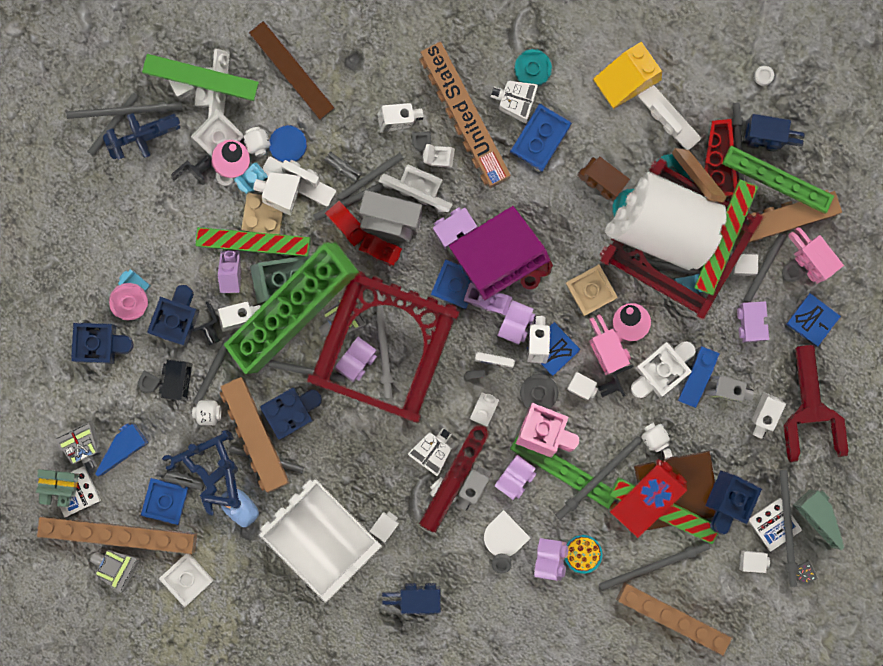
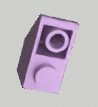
M221 251L218 269L220 293L240 292V251Z

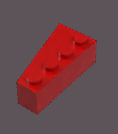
M732 119L712 121L704 167L706 172L726 195L725 199L732 198L737 186L736 171L722 164L729 147H734Z

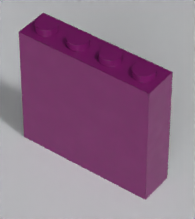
M514 206L504 210L448 245L454 258L484 301L550 261L546 248Z

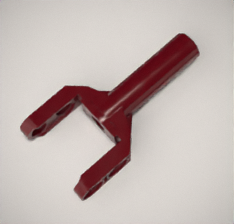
M812 345L797 346L795 353L802 404L783 425L788 461L791 463L798 462L800 444L797 424L829 420L831 421L834 450L837 452L838 457H847L848 442L845 419L821 402L815 348Z
M477 425L470 431L419 522L421 527L432 533L437 532L488 438L486 427ZM474 431H482L484 434L483 439H476ZM466 447L474 449L473 457L465 455L464 449Z

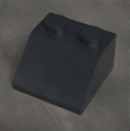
M167 360L166 364H163L162 375H164V382H161L159 387V394H162L161 398L187 402L192 363Z

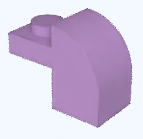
M472 283L469 284L464 301L471 305L505 316L512 297L496 293L484 301Z

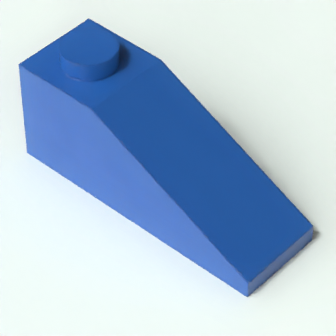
M702 346L697 349L690 367L692 372L685 380L678 398L679 402L694 408L697 407L720 353Z
M127 423L119 429L120 433L115 436L95 473L97 477L104 475L148 444V441L136 424L130 425Z

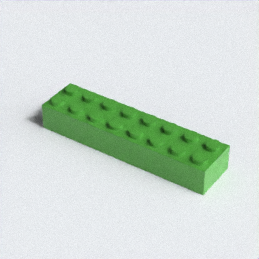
M324 243L230 337L224 346L245 374L258 373L359 273L337 243Z

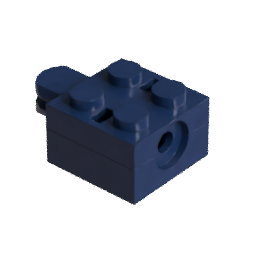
M752 114L746 121L742 144H748L747 147L749 148L766 147V150L776 152L785 145L803 146L804 141L800 139H804L805 133L791 131V120Z
M179 285L175 289L172 300L160 297L147 333L187 347L200 312L190 307L194 295L193 290L186 285Z
M73 323L72 362L115 364V354H128L133 350L134 343L132 338L126 335H116V325Z
M293 387L261 405L260 408L278 440H282L314 422L309 412L320 406L322 397L316 390H309L299 395L296 388Z
M720 470L705 505L716 511L710 524L711 529L720 534H727L733 520L748 524L762 488L734 474Z
M405 583V587H401V592H382V597H401V599L382 600V605H401V614L440 613L441 611L440 586H436V583H425L424 586H417V583Z

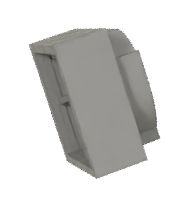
M365 190L359 211L362 220L361 229L378 237L410 243L412 234L417 235L423 214L422 205Z

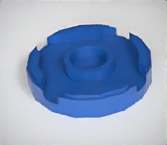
M291 125L276 129L269 140L271 144L269 149L273 157L282 163L285 160L288 162L291 160L299 161L307 150V140L303 132Z

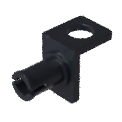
M205 155L195 166L187 160L171 174V179L175 181L185 171L189 170L204 185L205 178L202 174L212 166V159Z
M208 300L206 305L213 320L193 328V331L203 330L210 346L214 344V341L217 343L221 340L213 327L214 323L218 322L219 319L210 300Z
M634 364L614 372L612 381L598 386L599 391L607 388L606 391L600 393L602 398L616 391L621 392L623 397L626 396L617 374L633 368Z

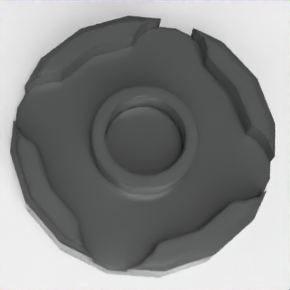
M534 374L528 377L521 385L520 397L527 408L534 403L550 409L557 401L558 387L548 375Z

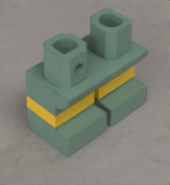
M38 469L37 477H39L36 493H39V504L51 505L52 495H59L57 506L69 507L71 498L75 497L79 474Z

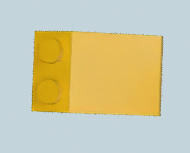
M640 42L622 53L596 75L593 80L611 107L615 109L662 80V70L644 44Z

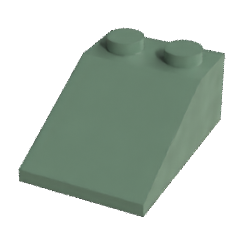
M311 255L309 257L301 256L251 265L250 269L257 304L266 302Z
M808 490L793 506L832 548L843 550L845 547L832 505L828 502L830 498L822 490L820 492L818 490Z

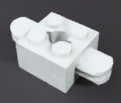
M687 341L682 342L674 349L667 342L661 345L635 367L641 376L632 383V394L637 398H644L654 390L659 397H663L692 372L685 363L695 354L693 344Z

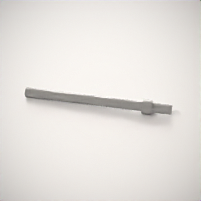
M377 291L378 300L383 301L382 296H381L380 293ZM382 305L376 306L383 374L381 376V383L384 384L385 399L393 398L391 387L393 378L390 375L384 308Z

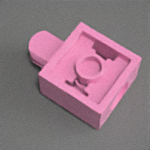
M800 227L794 230L795 233H789V238L799 249L794 253L796 256L795 260L808 271L807 276L812 282L818 284L825 281L844 266L821 235L810 240Z
M599 314L596 318L603 334L593 317L590 318L589 321L596 337L589 340V343L604 374L607 375L629 365L631 357L627 349L623 350L621 345L623 340L619 332H615L614 329L608 331L602 316Z
M532 403L527 410L516 444L552 458L557 448L572 452L579 444V437L572 432L564 430L568 420L567 416Z

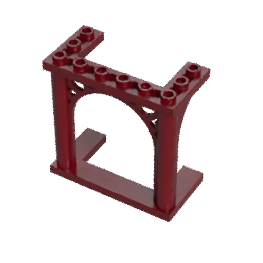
M659 158L658 161H653L649 168L650 173L705 197L693 181L668 168L667 161ZM724 200V202L717 203L724 205L727 210L730 202ZM747 213L741 227L745 233L725 265L713 295L708 294L707 298L700 296L657 271L647 261L643 251L635 249L632 252H625L623 250L624 243L611 238L614 241L612 245L609 244L608 247H603L599 255L602 257L600 261L606 265L612 264L697 313L696 316L704 320L764 216L759 213L755 216ZM637 253L640 255L639 261H637L635 257L634 260L630 258L632 256H635Z
M358 270L359 273L345 287L313 374H309L307 382L419 424L421 419L419 413L453 323L456 324L459 318V311H456L457 307L446 303L443 306L438 304V300L427 297V300L421 298L418 292L409 290V292L402 291V287L391 283L390 286L383 284L384 280L372 276V279L367 278L364 272ZM365 290H370L373 293L374 301L372 303H367L364 300L363 292ZM377 291L382 297L386 296L384 301L378 300ZM358 298L361 304H363L362 308H356V305L359 304L356 302ZM399 300L403 302L401 306L397 304ZM388 305L400 308L416 320L422 331L424 340L423 354L403 408L329 381L350 325L359 314L372 307ZM418 307L417 310L426 309L420 314L414 313V308ZM432 313L435 315V320L431 324L422 323L421 319L425 314ZM435 327L434 331L431 330V336L426 333V329Z

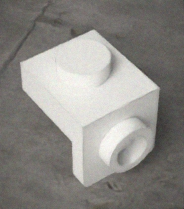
M426 144L423 152L424 163L433 167L452 168L455 149Z
M482 392L470 419L488 426L499 400L491 394Z

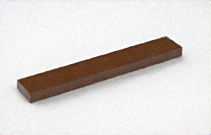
M264 21L249 32L250 36L320 121L335 109Z

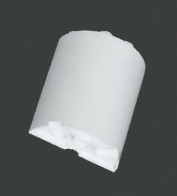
M647 172L638 181L634 191L628 195L627 205L617 210L616 216L607 224L605 229L606 234L610 238L686 270L698 269L711 258L721 241L722 235H720L722 225L726 224V208L720 203L710 201L702 195Z
M315 479L313 482L309 480L302 487L304 491L300 495L296 493L288 501L290 505L286 509L282 507L275 513L276 519L272 523L268 521L260 528L262 531L260 536L326 603L379 550L381 545Z

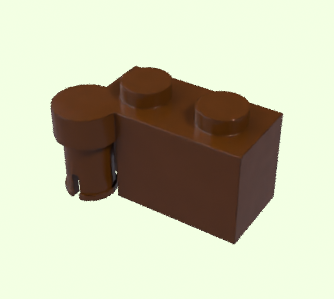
M600 156L598 159L592 157L585 168H581L577 173L578 177L586 182L588 186L598 189L605 199H611L612 201L617 198L630 180Z

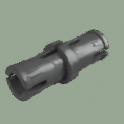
M331 151L324 159V162L337 169L339 174H344L354 183L362 174L350 166L348 161H343Z
M168 470L165 476V482L181 485V488L189 487L203 491L205 486L202 479L189 476V473L181 474ZM177 478L184 479V480H187V481H192L193 483L186 482V481H183V480H179V479H177Z

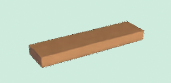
M675 148L672 152L673 156L705 197L710 201L724 202L726 195L689 150Z

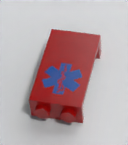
M658 459L656 466L619 502L615 501L610 506V513L637 538L687 491V481L680 474L676 475L672 471L673 468L666 461L662 462Z

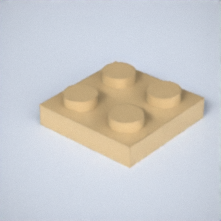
M247 193L241 230L280 235L283 212L264 204L262 195Z
M600 265L565 283L583 316L618 298Z

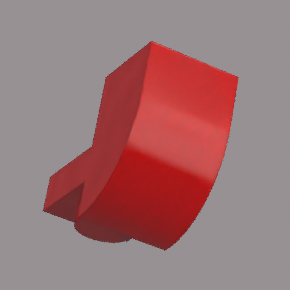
M340 201L325 213L354 247L365 238L367 232L361 229V224Z
M367 233L359 251L383 264L394 266L395 262L400 258L402 248Z

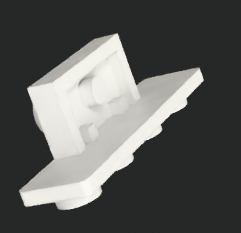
M215 49L213 67L206 69L227 74L229 53ZM196 87L195 106L209 107L208 118L217 109L224 115L226 94Z
M654 85L638 94L641 101L651 111L652 116L664 125L663 127L670 135L672 134L685 150H690L701 140V137Z
M268 157L262 168L268 176L271 172L301 176V185L298 193L326 207L330 205L336 190L321 183L316 172L311 169L306 171L300 168L301 165L293 160L290 162L285 160L282 163L272 157Z
M409 164L406 166L401 181L387 174H383L379 179V182L383 183L384 187L388 189L394 188L407 197L412 196L422 204H430L439 212H449L453 204L436 197L442 179Z

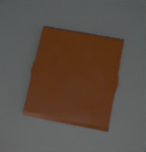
M710 451L679 457L674 456L661 460L670 464L673 468L672 471L676 475L680 474L687 481V491L674 504L705 519L714 517L716 511L705 506L715 484ZM656 461L634 466L637 484L656 466ZM657 519L647 530L672 525Z

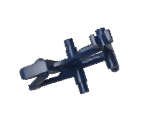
M134 113L127 115L133 134L117 139L112 128L106 131L107 134L103 135V140L112 159L117 158L119 160L125 158L121 146L134 141L137 142L139 150L142 152L143 157L146 158L151 156L146 141L181 129L179 125L180 120L174 113L140 126Z
M226 429L222 431V434L199 445L190 444L188 450L175 456L165 455L162 458L163 461L171 460V464L166 467L167 470L175 469L176 463L183 461L192 473L196 472L201 477L206 489L200 494V498L209 515H214L212 504L230 506L235 509L241 507L234 475L238 471V467L229 459L223 445V441L234 440V437ZM216 446L221 458L218 461L219 468L209 475L202 466L195 465L190 457L196 454L203 456L206 449ZM224 476L228 498L215 496L217 491L215 483Z

